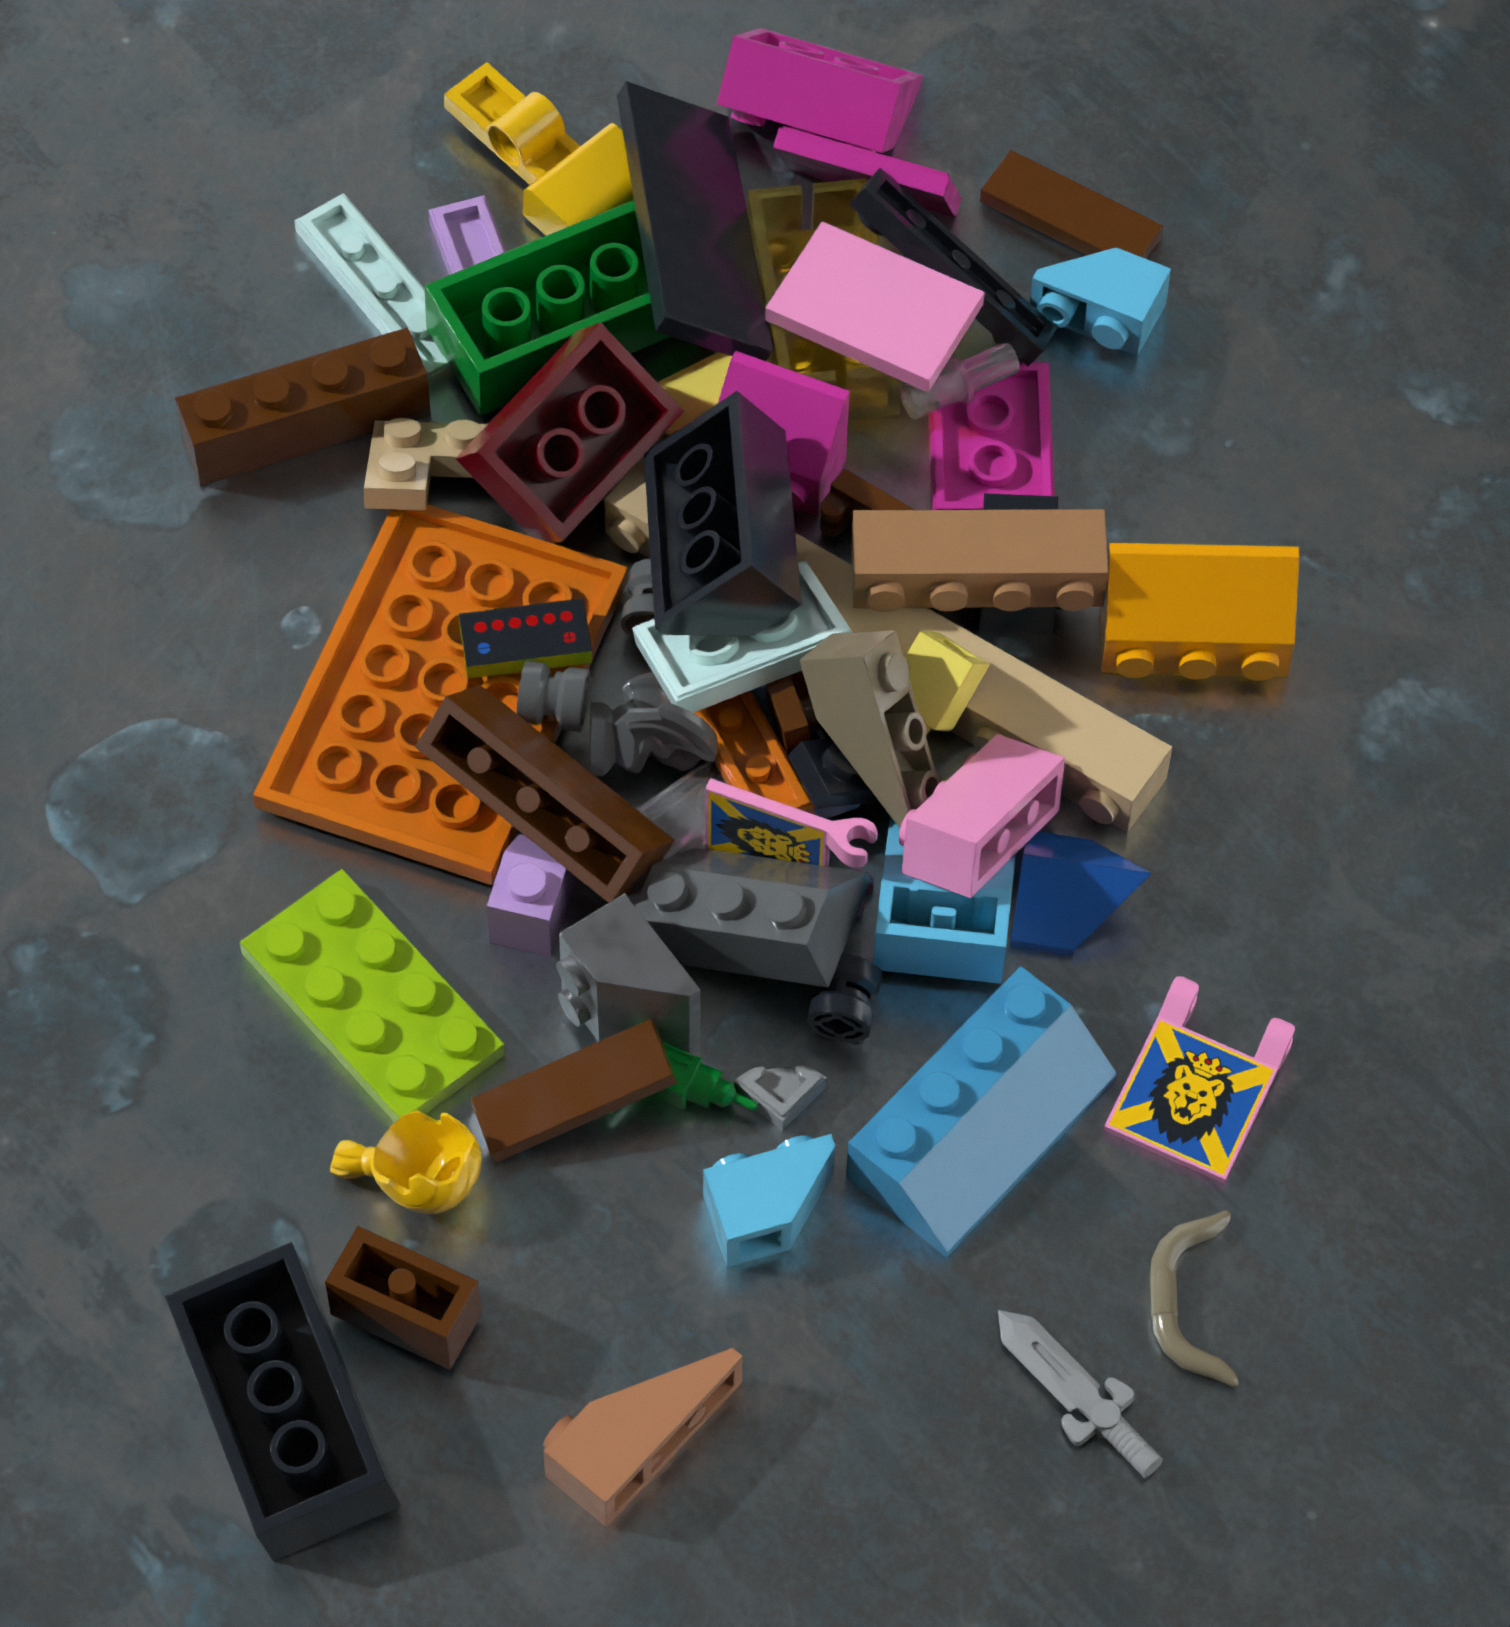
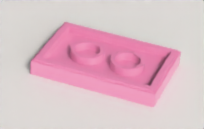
M822 221L766 306L765 321L929 392L983 306L984 292Z

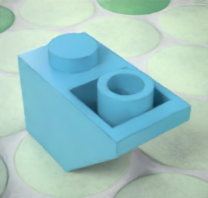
M1116 247L1037 269L1032 278L1030 304L1057 328H1067L1096 340L1106 348L1120 349L1138 357L1166 305L1171 269Z
M832 1134L814 1139L808 1135L796 1136L782 1142L775 1150L753 1156L745 1153L732 1154L718 1160L713 1167L703 1169V1199L727 1267L791 1250L834 1174L835 1143Z

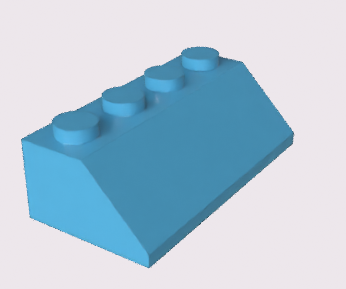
M1020 966L848 1142L846 1178L947 1258L1116 1080L1117 1073L1072 1005Z

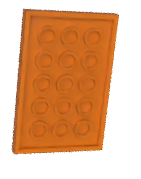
M427 504L426 510L390 509L253 794L255 808L492 885L498 873L504 851L510 845L517 829L415 748V745L444 698L448 695L481 685L517 714V700L522 672L467 679L459 614L583 598L593 660L627 584L628 567ZM591 663L549 669L552 672V676H555L557 671L564 672L569 667L589 669ZM546 716L545 720L538 726H533L554 744L556 743L561 728L557 722H550L549 716Z

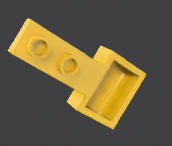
M488 62L444 94V108L530 185L524 189L523 215L545 236L634 200L623 131L616 124L610 123L580 146L565 132L564 121L549 99L538 92H532L528 96H524Z

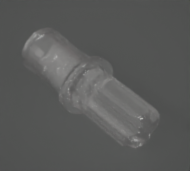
M1009 343L999 344L962 361L952 356L929 392L908 383H902L899 389L902 391L900 396L903 405L913 420H918L949 404L951 405L958 401L965 404L973 400L975 391L1016 374L1020 370L1019 361Z

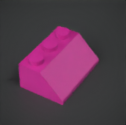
M759 28L733 36L717 105L733 109L731 118L743 123L765 126L766 119L788 125V128L820 137L823 135L843 141L842 143L883 153L895 147L921 87L924 75Z

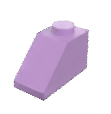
M522 833L504 851L486 906L489 943L552 957L577 877Z

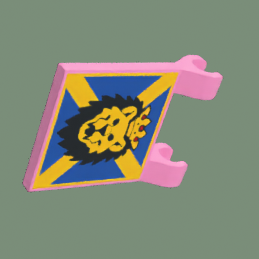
M711 778L705 789V849L828 867L831 849L845 865L860 868L866 864L868 853L863 848L851 846L849 842L857 838L864 839L869 843H875L877 840V827L867 819L849 818L831 821ZM849 869V870H856V871L866 872L865 870H861V869ZM868 873L871 881L866 893H871L874 889V880L870 873ZM864 902L861 904L857 917L863 914Z
M1177 976L1171 984L1151 1032L1107 1119L1104 1131L1225 1184L1270 1087L1290 1051L1295 1026L1280 1018L1271 1019L1255 1057H1251L1184 1027L1196 1006L1199 985L1185 977Z

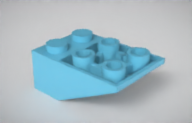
M890 816L876 923L873 963L881 971L1002 984L1015 855L972 898H968L902 874L904 846H901L899 843L900 828Z

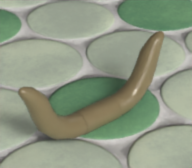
M1224 1210L1206 1218L1178 1225L1159 1241L1151 1259V1319L1154 1335L1163 1352L1179 1367L1198 1375L1215 1379L1231 1387H1237L1239 1381L1234 1370L1221 1358L1192 1346L1184 1338L1178 1325L1176 1263L1180 1255L1187 1248L1214 1238L1228 1225L1231 1213Z

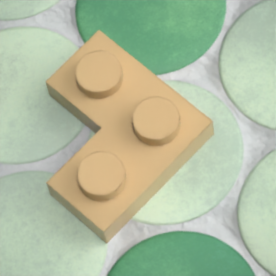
M396 418L390 421L375 420L364 482V508L426 510L431 476L473 478L455 458L488 424H478L470 420H457L451 423L417 422L410 418Z

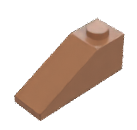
M730 1348L591 1401L575 1418L570 1414L564 1416L550 1430L543 1443L545 1447L543 1451L545 1477L605 1527H608L742 1383L743 1356L735 1349Z

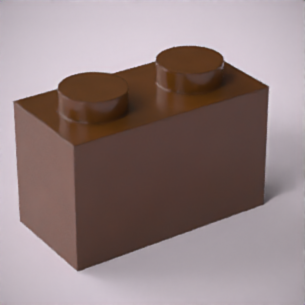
M357 1226L325 1281L330 1314L449 1370H451L482 1314L478 1280L360 1226Z

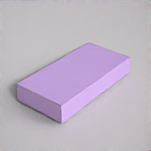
M485 195L428 210L429 223L449 275L507 252Z

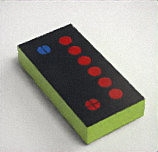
M583 598L459 614L467 679L522 672L526 661L545 663L548 668L592 663V648Z

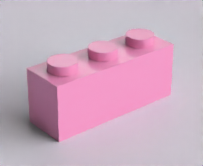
M996 734L977 753H971L963 766L947 781H941L934 790V793L920 807L912 809L907 813L899 832V843L901 846H904L902 874L972 898L1059 812L1065 757Z

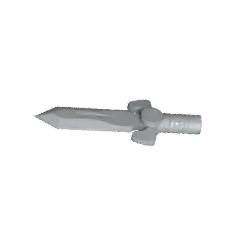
M998 1310L1001 1339L1004 1346L1069 1412H1080L1089 1420V1422H1080L1072 1414H1066L1062 1417L1061 1424L1070 1441L1075 1446H1080L1096 1435L1099 1438L1108 1440L1144 1478L1157 1470L1163 1458L1121 1416V1412L1134 1400L1133 1389L1118 1379L1110 1377L1105 1381V1389L1110 1393L1113 1401L1102 1399L1098 1392L1101 1385L1034 1317Z

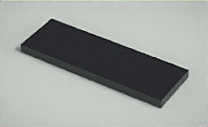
M626 81L617 94V101L655 330L658 333L729 356H733L735 351L767 361L773 352L768 321H765L766 309L729 116Z

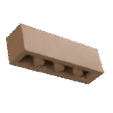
M1105 509L853 510L851 541L853 608H871L880 612L895 611L899 608H935L940 611L949 612L960 610L964 607H997L1004 611H1018L1026 607H1060L1069 611L1084 610L1088 607H1104L1109 574Z

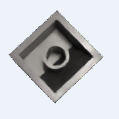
M625 893L559 933L560 961L557 962L556 967L562 980V991L558 993V998L564 1012L573 1024L579 1027L585 1023L599 1042L651 1019L657 1027L662 1042L691 1054L700 1050V988Z

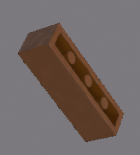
M408 327L175 397L182 441L200 486L373 434L375 420L390 421L396 418H410L416 421L431 416L428 374Z
M481 685L446 696L415 745V748L608 903L624 893L628 897L641 891L652 864L662 861L675 839Z

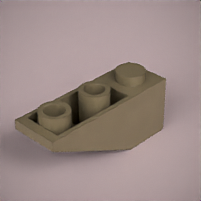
M896 630L833 633L799 660L816 719L898 827L901 828L907 813L912 809L920 807L934 793L937 785L941 782V778L935 770L926 739L925 721L921 714H919L909 679L910 670L907 659L902 654Z

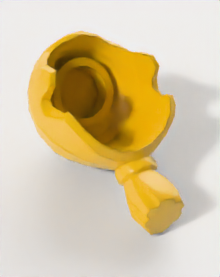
M415 1110L395 1121L376 1147L369 1146L367 1148L351 1140L339 1142L334 1151L330 1173L342 1180L355 1179L364 1175L374 1177L383 1192L398 1205L417 1214H438L455 1207L471 1192L481 1171L482 1153L481 1147L472 1132L450 1114L441 1113V1120H435L421 1111Z

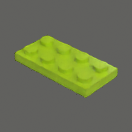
M340 869L240 941L242 955L393 1122L415 1110L421 1111L426 1115L505 1056L504 1043L343 869Z

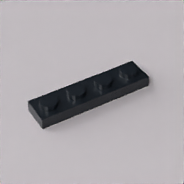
M879 168L849 204L858 212L859 219L863 225L874 234L887 238L903 253V257L983 291V306L975 319L992 334L994 342L1003 352L1010 356L1018 357L1024 364L1029 366L1044 351L1058 328L882 168Z

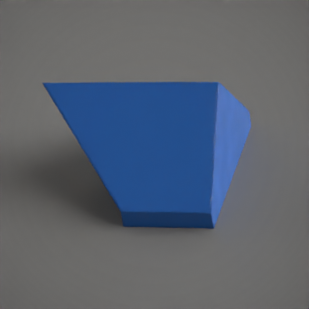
M1037 832L1025 844L1010 947L1074 956V951L1152 873L1091 839Z

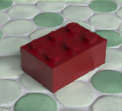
M600 322L576 331L455 459L529 536L550 543L561 542L683 414L684 410Z

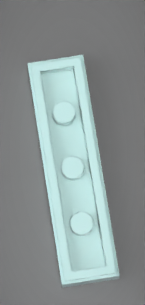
M344 193L295 220V228L298 235L382 335L408 327L428 374L429 389L454 375L446 358L442 355L427 331L425 288Z

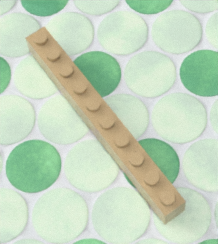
M643 455L604 499L605 533L623 550L630 553L639 552L650 559ZM795 533L798 563L802 561L808 563L852 632L896 630L902 654L906 656L920 631H938L990 663L955 727L939 731L954 733L973 744L977 751L984 747L996 734L1065 757L1061 795L1081 806L1085 814L1094 821L1101 824H1112L1126 833L1129 832L1166 781L1172 746L929 608H899L890 612H880L871 608H853L852 565Z

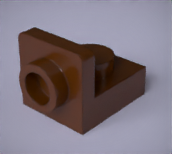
M802 670L764 685L767 704L787 756L801 741L811 740L810 732L819 730V723L815 716Z

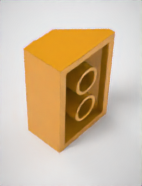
M1109 543V574L1104 607H1100L1101 673H1115L1128 678H1141L1149 674L1182 675L1189 679H1204L1210 676H1244L1256 681L1268 680L1273 677H1288L1295 646L1299 547Z

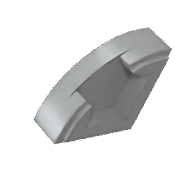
M796 1065L795 1068L771 1067L766 1069L760 1066L745 1072L734 1081L737 1094L758 1103L757 1111L781 1131L792 1123L826 1089L827 1078L802 1065Z

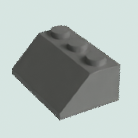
M694 847L652 864L635 907L681 965L829 988L871 878L868 872Z

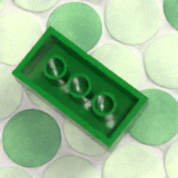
M634 200L424 285L427 331L442 355L446 358L448 365L480 416L506 406L578 330L601 322L630 354L670 337L655 330Z

